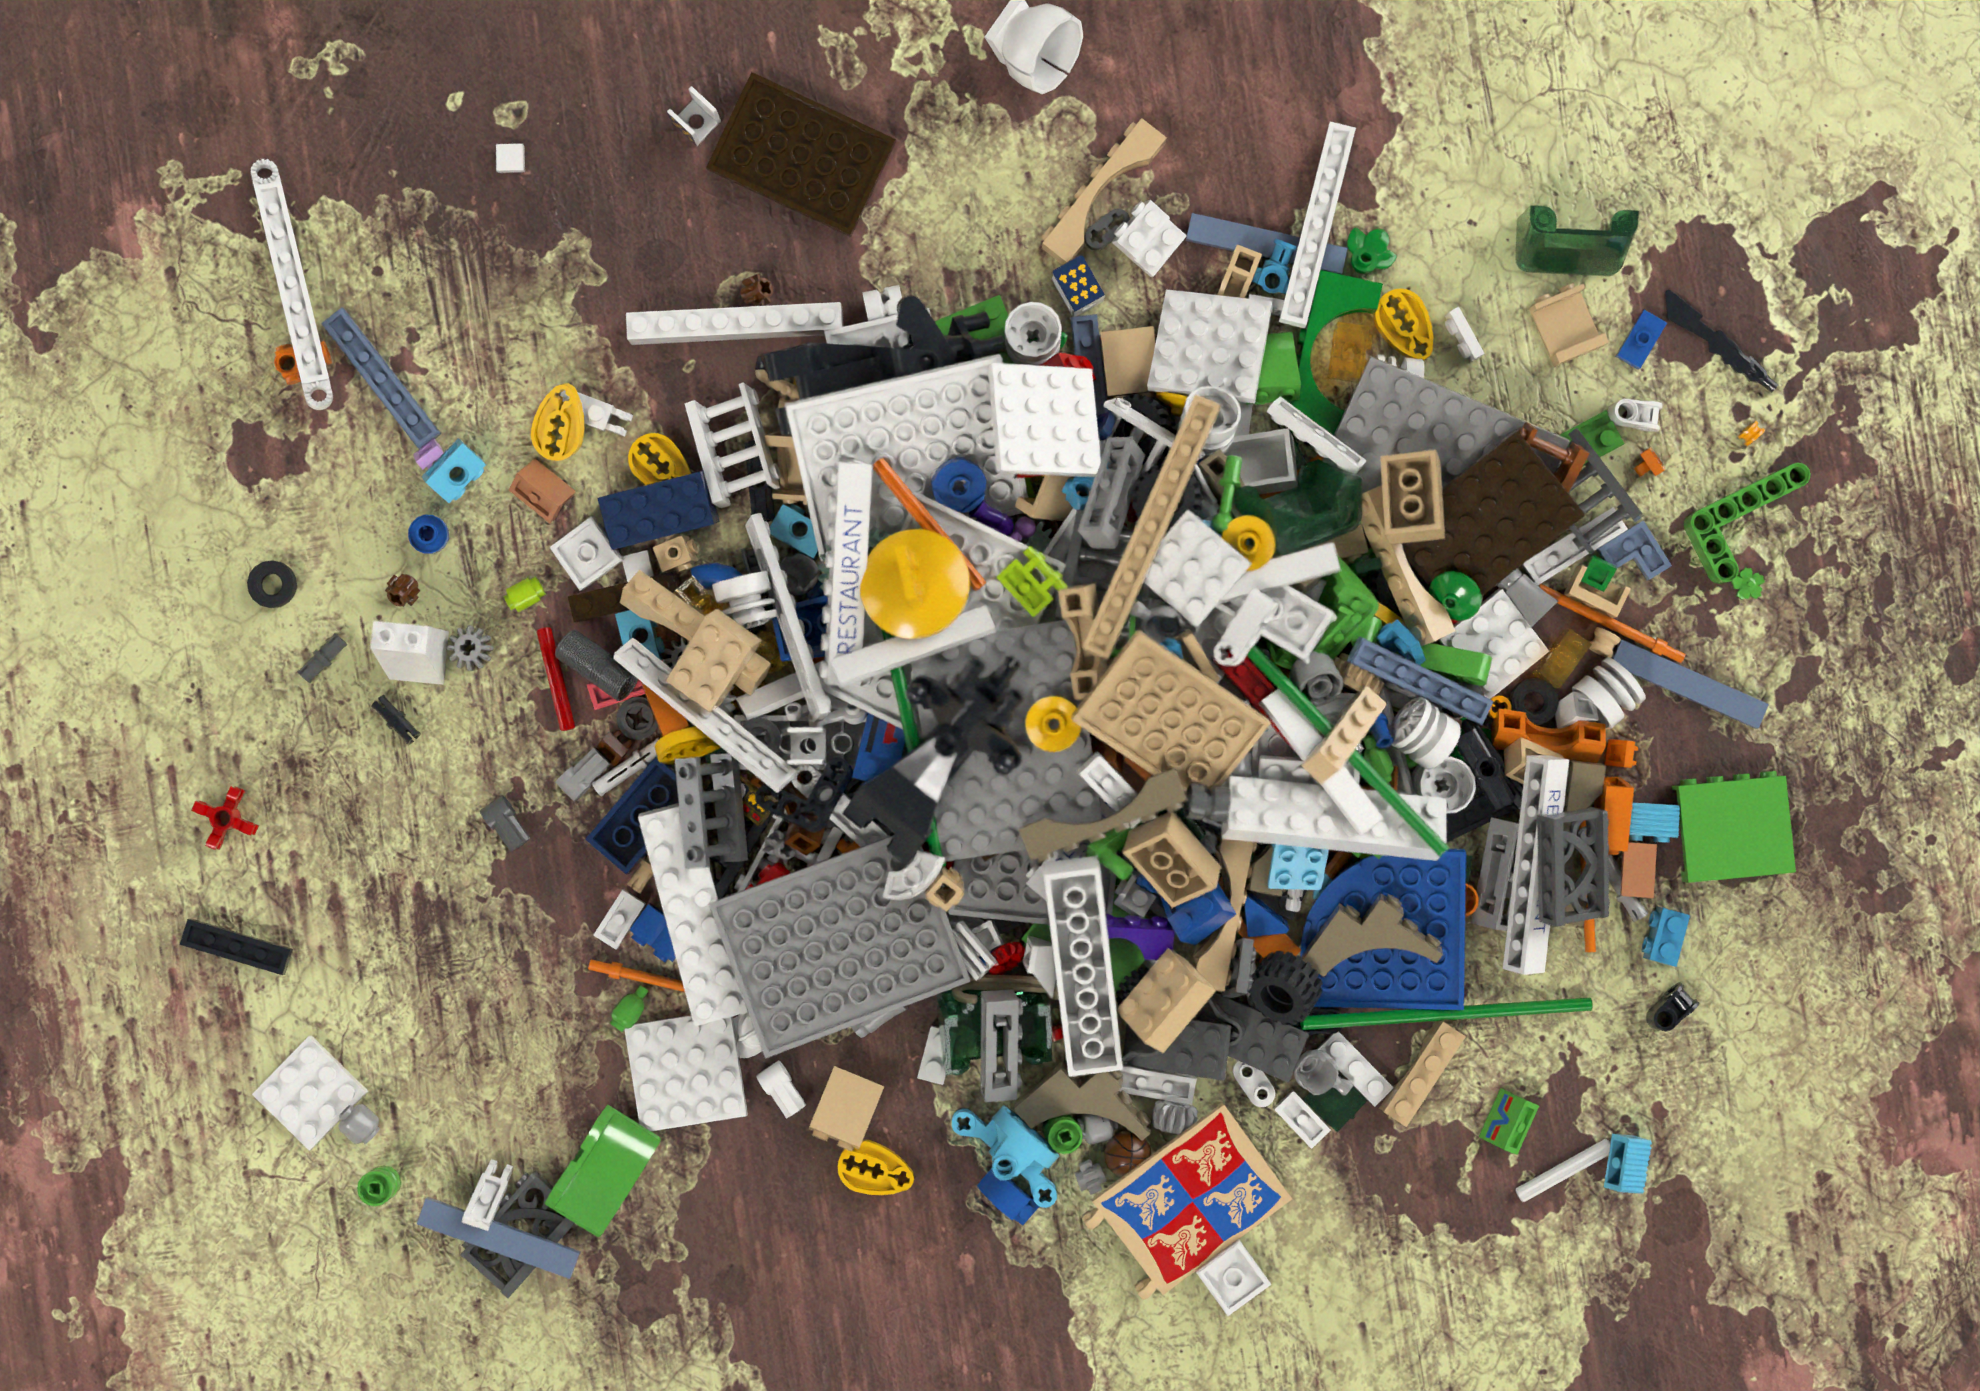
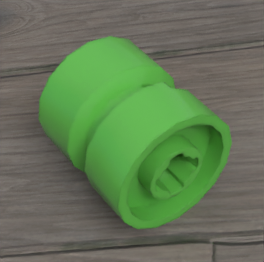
M1070 1114L1053 1117L1043 1122V1135L1057 1153L1069 1154L1077 1150L1081 1145L1083 1139L1082 1130Z
M378 1166L363 1175L359 1180L357 1187L358 1196L362 1202L369 1206H380L398 1193L401 1185L400 1176L390 1166Z

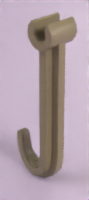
M968 974L971 982L952 988L953 997L963 1003L978 1002L976 995L962 992L967 989L986 991L1013 989L1014 992L1047 993L1035 976L984 975L981 979L975 980L971 974ZM1057 979L1055 982L1053 998H1051L1054 1000H1059Z

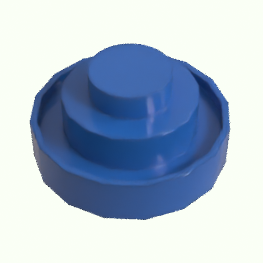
M422 515L411 523L408 529V538L410 544L417 551L424 554H435L446 546L449 540V530L442 519L434 515Z

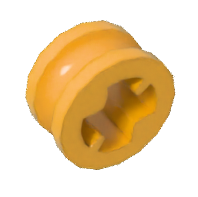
M1756 420L1737 436L1739 439L1745 440L1744 444L1746 446L1753 443L1765 431L1764 428L1757 426L1758 422Z
M1499 695L1491 698V700L1498 703H1504L1505 708L1503 709L1511 710L1512 706L1508 698ZM1492 704L1487 715L1490 718L1495 719L1497 712L1494 713L1492 711V707H1495V705Z

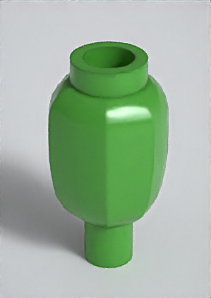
M1373 735L1364 737L1366 750L1363 757L1387 782H1390L1394 768L1388 752L1385 748L1382 749L1376 745Z
M640 985L634 994L625 995L612 1010L610 1024L621 1032L625 1028H631L644 1010L643 999L649 991Z

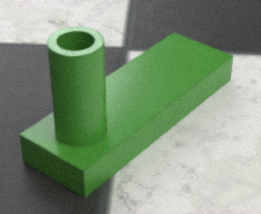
M1140 821L1134 828L1141 826L1143 822ZM1130 827L1120 832H1116L1115 828L1105 833L1106 837L1091 842L1088 845L1085 857L1097 856L1099 864L1102 863L1120 879H1127L1132 873L1133 867L1118 856L1116 852L1125 846L1128 832L1132 828Z

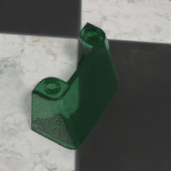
M1530 205L1517 219L1516 264L1520 270L1528 273L1612 276L1623 267L1638 227L1639 210L1618 211L1611 218L1608 230L1557 228L1556 214L1551 208Z
M1319 459L1302 466L1298 473V487L1265 499L1259 498L1257 489L1249 485L1234 490V503L1237 510L1243 516H1255L1265 521L1270 526L1275 537L1274 552L1283 556L1300 552L1352 532L1359 526L1362 518L1361 477Z
M967 989L962 991L963 993L976 995L977 1003H963L956 1000L952 995V990H947L937 995L943 1066L946 1075H962L969 1070L970 1060L981 1059V991L986 990ZM1015 992L1017 998L1022 1000L1023 1006L1022 1015H1018V1024H1021L1022 1040H1018V1049L1021 1050L1024 1060L1032 1065L1051 1062V1004L1046 993ZM993 1019V1025L997 1031L996 1057L1003 1056V1026H996V1022Z

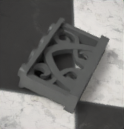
M1589 807L1581 810L1537 815L1539 922L1559 927L1565 926L1567 923L1609 917V821L1606 810ZM1586 820V827H1582L1576 836L1579 825ZM1572 822L1569 832L1563 831V823ZM1574 847L1586 861V866L1575 884L1567 874H1564V864L1570 859ZM1578 897L1587 902V908L1583 909L1579 905ZM1572 904L1574 911L1565 912V907Z
M536 1170L531 1175L526 1172L515 1184L519 1189L513 1195L507 1193L501 1200L499 1205L501 1209L494 1216L493 1220L508 1225V1221L536 1218L533 1224V1235L558 1243L575 1223L559 1213L547 1210L548 1206L544 1203L551 1193L553 1186ZM537 1188L543 1192L544 1203L542 1208H536L538 1204L536 1195L532 1202L526 1200L525 1195L529 1189ZM518 1199L521 1208L507 1211ZM542 1219L546 1220L542 1226L549 1227L548 1234H541L539 1232V1224ZM468 1242L462 1244L465 1250L460 1256L463 1259L465 1258L500 1289V1292L507 1299L536 1268L499 1253V1257L496 1259L484 1260L479 1256V1246ZM489 1250V1251H485V1253H488V1254H493V1253H495V1252L490 1251V1250ZM501 1262L511 1280L507 1282L492 1266Z

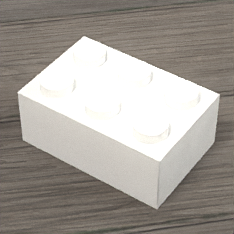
M1289 428L1233 438L1231 447L1226 451L1225 455L1226 457L1238 456L1242 458L1240 476L1251 496L1299 488L1294 441Z

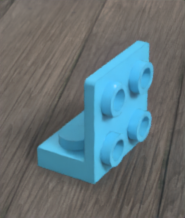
M1272 844L1273 853L1268 877V888L1320 890L1322 888L1329 849Z

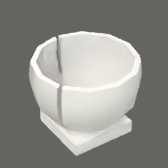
M1010 0L985 35V39L999 61L1007 66L1009 75L1022 86L1034 92L1044 94L1054 90L1067 75L1042 59L1070 73L1079 56L1083 40L1081 21L1064 8L1049 3L1029 8L1025 0Z

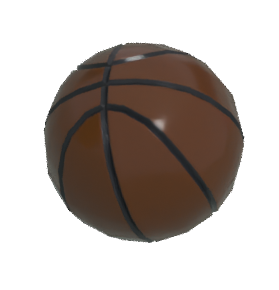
M1129 1130L1121 1131L1113 1135L1107 1142L1104 1150L1105 1163L1112 1173L1118 1177H1123L1151 1156L1150 1145L1146 1138L1142 1141Z

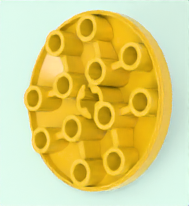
M909 529L888 536L870 552L867 557V568L860 584V596L870 618L884 631L900 638L922 639L942 632L959 617L968 600L970 576L962 554L952 542L932 531Z

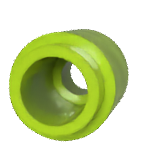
M536 576L531 579L527 577L507 588V595L504 596V599L511 611L516 609L518 612H521L541 601V597L545 596L546 593Z

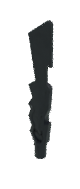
M1667 290L1665 292L1668 320L1708 341L1709 352L1721 356L1724 365H1730L1734 373L1744 374L1748 382L1759 383L1771 393L1777 388L1779 384L1767 375L1766 370L1751 355L1749 357L1744 355L1738 345L1721 330L1713 331L1700 321L1703 315L1673 291Z

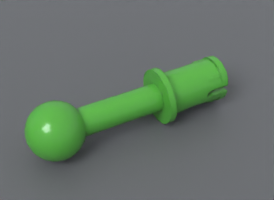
M1227 456L1223 478L1219 480V484L1224 489L1220 511L1212 520V527L1219 534H1223V531L1228 528L1227 525L1233 520L1230 512L1234 490L1241 487L1239 477L1242 458L1238 456Z

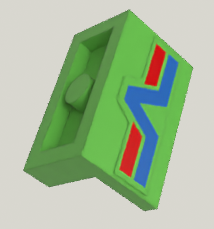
M1500 1088L1479 1137L1503 1150L1518 1155L1539 1105Z

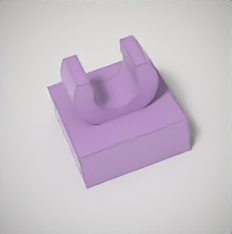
M433 438L415 452L413 456L416 463L423 470L426 467L429 469L432 463L438 460L444 453L439 443Z

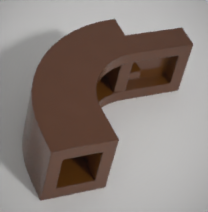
M798 773L797 780L802 784H808L809 782ZM755 774L752 775L751 784L758 788L767 785ZM792 780L782 789L807 801L806 796L792 784ZM790 802L786 805L787 815L796 811L797 803ZM805 812L803 814L810 822H816L818 819L816 815L810 816ZM789 822L784 843L807 856L821 845L825 826L819 832H809Z

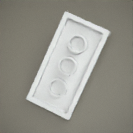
M1288 585L1261 592L1279 604L1276 613L1266 624L1261 635L1308 664L1310 662L1309 655L1329 623L1335 621L1337 616L1331 610ZM1246 597L1217 604L1215 608L1233 618L1241 609Z

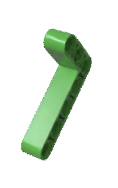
M1795 463L1786 466L1689 514L1685 518L1684 529L1712 582L1716 584L1730 582L1739 573L1738 564L1719 527L1807 484L1811 473L1806 465ZM1791 470H1795L1799 475L1797 483L1793 482L1790 478ZM1768 481L1775 486L1773 495L1766 490ZM1744 493L1751 497L1750 506H1746L1742 501ZM1720 505L1727 508L1728 515L1726 518L1721 517L1718 513ZM1696 516L1700 517L1704 522L1702 530L1697 529L1694 525ZM1709 540L1714 542L1716 546L1714 554L1709 553L1706 549V543ZM1721 564L1726 566L1728 570L1726 578L1719 575L1718 568Z
M1373 616L1352 638V647H1354L1359 636L1380 646L1377 636L1383 628L1381 620ZM1432 643L1421 646L1426 661L1420 666L1451 681L1478 686L1487 684L1492 662L1491 656L1480 652Z

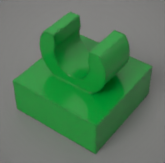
M1592 555L1586 565L1587 569L1581 581L1604 592L1614 576L1617 566Z

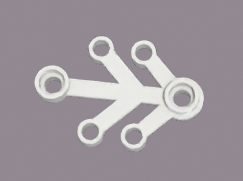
M824 689V694H827L830 699L831 709L835 711L830 712L822 721L813 722L808 705L801 706L794 702L785 707L786 716L789 720L796 721L808 715L809 725L812 728L822 727L824 724L845 719L849 724H859L864 721L867 715L866 711L846 701L835 699L834 695L824 691Z

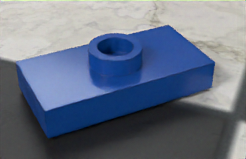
M1644 309L1615 357L1638 370L1641 369L1667 322Z

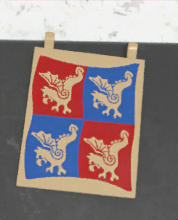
M1221 1103L1091 1199L1097 1208L1084 1213L1082 1219L1090 1230L1096 1228L1104 1218L1107 1220L1150 1277L1135 1285L1138 1295L1141 1299L1146 1300L1153 1294L1156 1288L1159 1289L1162 1295L1167 1293L1290 1202L1292 1198L1229 1110Z

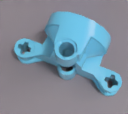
M1002 1106L988 1125L969 1109H958L952 1116V1128L956 1134L980 1138L991 1147L988 1152L992 1156L993 1173L998 1179L1009 1180L1021 1174L1029 1181L1034 1202L1038 1206L1047 1208L1055 1203L1057 1200L1056 1187L1041 1171L1044 1167L1049 1169L1060 1155L1052 1149L1050 1144L1034 1128L1031 1129L1020 1116L1006 1106ZM966 1116L969 1117V1127L966 1125L958 1126L959 1117L962 1119L966 1118ZM1003 1159L1010 1161L1007 1164L999 1163V1161ZM1049 1188L1050 1197L1044 1196L1041 1199L1039 1190L1045 1191Z

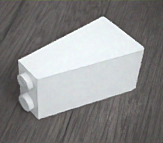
M373 621L371 650L390 680L444 685L448 631L429 626Z

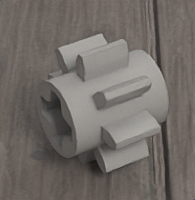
M774 830L772 835L765 837V848L762 851L770 854L768 856L769 861L786 864L788 859L795 857L796 850L784 843L786 831L782 833Z
M1091 1159L1079 1163L1080 1170L1074 1172L1081 1191L1088 1189L1090 1195L1102 1191L1100 1184L1107 1181L1100 1163L1093 1165Z

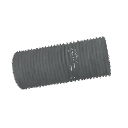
M577 630L569 631L556 648V658L588 681H591V683L616 699V701L624 700L637 684L638 678L614 660L613 655Z

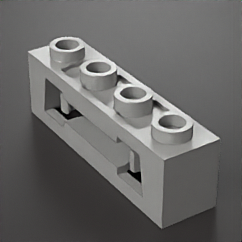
M1132 437L1107 438L1101 463L1095 475L1078 529L1091 548L1117 547L1131 502L1132 491H1134L1136 486L1134 484L1138 479L1145 454ZM1109 459H1111L1113 464H1109V469H1106ZM1099 508L1098 512H1094L1092 515L1093 509ZM1091 515L1096 520V523H1089Z
M1491 818L1480 877L1477 883L1479 901L1476 910L1472 913V924L1507 931L1510 902L1507 915L1502 914L1503 907L1507 905L1505 897L1511 899L1515 855L1513 854L1516 851L1515 845L1518 837L1519 822Z
M1013 989L981 991L980 1091L985 1102L1017 1100V1090H1020L1022 1085L1021 1075L1018 1073V1065L1022 1064L1021 1050L1018 1049V1040H1022L1021 1024H1018V1015H1022L1023 1006L1022 1000L1017 998ZM993 1019L996 1022V1026H1003V1062L1006 1066V1072H1004L1002 1065H996L997 1031L994 1028Z

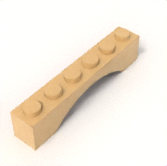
M1141 118L1137 124L1134 122L1130 124L1124 133V136H1126L1125 140L1121 145L1116 143L1107 154L1110 159L1104 166L1100 163L1091 174L1093 180L1088 186L1083 184L1074 196L1077 199L1071 207L1067 205L1059 214L1060 222L1055 228L1050 226L1041 238L1044 240L1042 249L1062 265L1073 260L1084 246L1085 221L1090 207L1098 194L1121 174L1137 167L1149 165L1165 145L1167 137Z
M1237 244L1217 295L1245 298L1262 254Z
M1382 485L1350 499L1409 632L1419 641L1420 646L1432 643L1455 632L1456 630L1446 608L1423 588L1412 572L1403 551L1402 543L1390 544L1385 536Z
M641 570L623 588L620 600L622 605L639 617L659 623L691 641L705 619L704 615ZM754 652L734 684L751 696L766 678L771 663Z
M1215 833L1218 844L1215 846L1216 852L1214 854L1221 866L1224 893L1237 915L1211 933L1202 947L1191 956L1190 964L1215 990L1224 991L1225 985L1229 984L1231 978L1229 965L1230 960L1234 958L1236 953V943H1234L1236 932H1239L1242 919L1239 915L1241 905L1243 906L1246 902L1247 891L1245 890L1246 879H1249L1251 876L1252 864L1250 859L1252 852L1256 850L1257 842L1222 839V835Z

